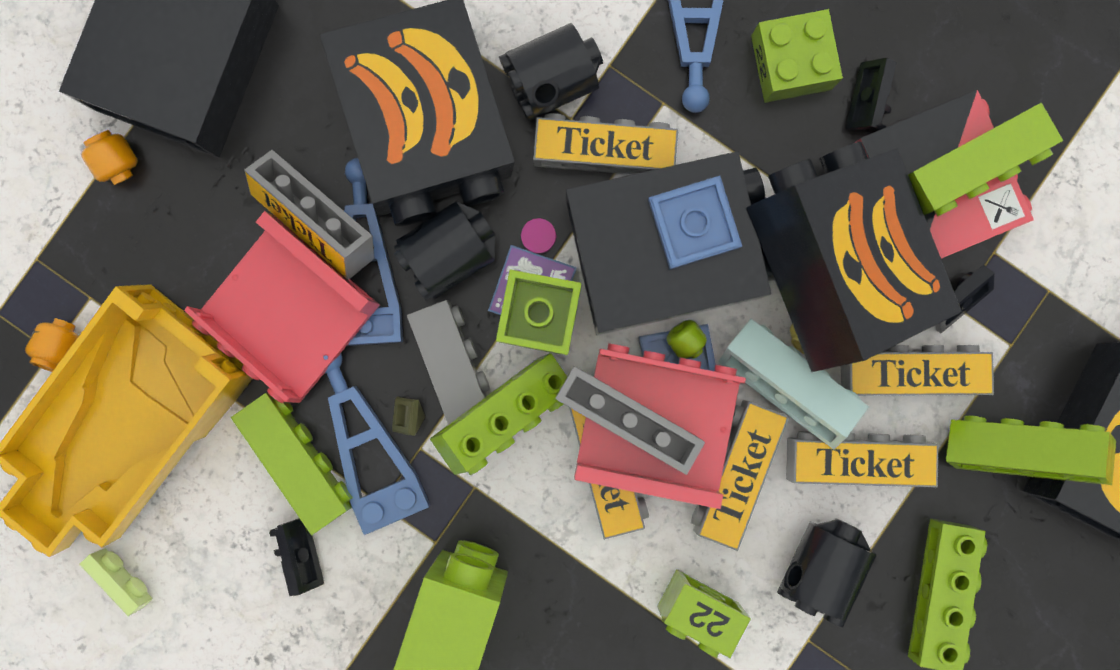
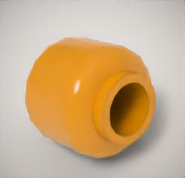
M107 130L83 142L86 148L81 152V157L97 181L105 182L111 180L114 185H117L133 176L130 170L137 165L138 159L121 134H111L110 130Z
M54 318L53 323L42 322L37 324L25 348L26 354L31 357L29 363L53 372L79 335L74 332L76 326Z

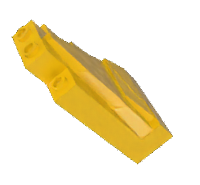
M152 285L115 286L0 442L1 468L9 475L18 478L0 502V518L4 520L7 527L19 532L31 542L35 550L48 557L69 548L81 531L88 541L98 544L101 548L121 538L193 442L207 436L253 379L242 370L241 367L244 365L236 357L231 358L220 351L216 346L218 341L212 335H205L192 325L194 319Z

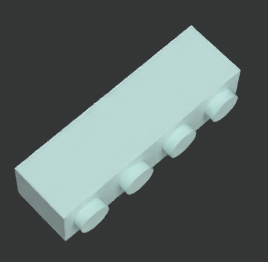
M752 319L749 320L729 344L719 360L721 365L737 369L736 376L745 377L746 384L833 450L848 437L869 408L855 392L842 387L825 370L811 372L807 360L802 357L797 349L787 346L776 338L769 328L756 323Z

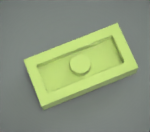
M106 548L89 554L79 564L127 616L141 610L153 599L147 593L146 585L137 577H132L123 567L121 558Z

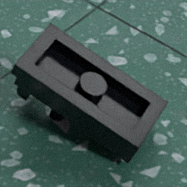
M887 57L860 63L846 124L847 130L865 129L874 133L887 127L882 124L884 114L891 113V107L886 102L890 94L897 62Z
M983 265L974 273L968 272L960 279L954 293L962 312L935 325L936 330L940 334L994 290L995 273Z
M300 518L271 529L269 531L270 537L276 536L279 549L274 550V554L277 557L281 556V565L289 597L301 595L323 585L324 580L313 536H311Z

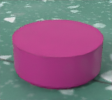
M536 218L524 225L521 232V240L528 251L544 254L554 246L556 232L549 221Z

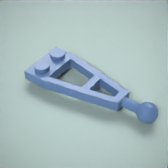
M668 0L681 67H689V87L682 94V103L688 111L698 113L703 111L710 101L709 92L703 86V67H709L711 63L723 0H712L711 8H682L681 0ZM685 23H708L702 52H690Z
M354 158L345 167V176L352 183L353 205H345L344 212L355 221L356 218L367 217L370 233L373 236L374 259L372 261L378 262L389 307L377 308L347 346L403 342L402 310L379 218L373 204H367V185L359 159Z
M340 353L325 372L335 392V395L328 397L347 490L353 497L350 500V504L363 534L366 535L429 508L430 503L416 471L357 386L348 389L340 370L342 364V354ZM327 355L323 356L324 360L328 359ZM348 400H352L371 428L350 438L342 403ZM377 438L404 479L362 497L352 448Z

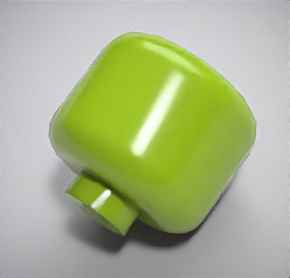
M685 320L670 330L666 337V342L677 357L685 359L691 357L694 359L702 354V348L705 346L707 338L695 321Z

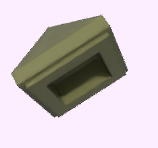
M396 397L392 432L415 436L425 419L419 400Z

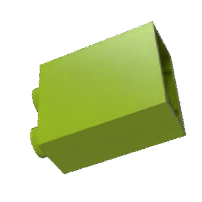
M460 540L454 553L445 550L440 552L423 578L394 670L479 669L508 571L495 567L499 556L496 551L477 543Z

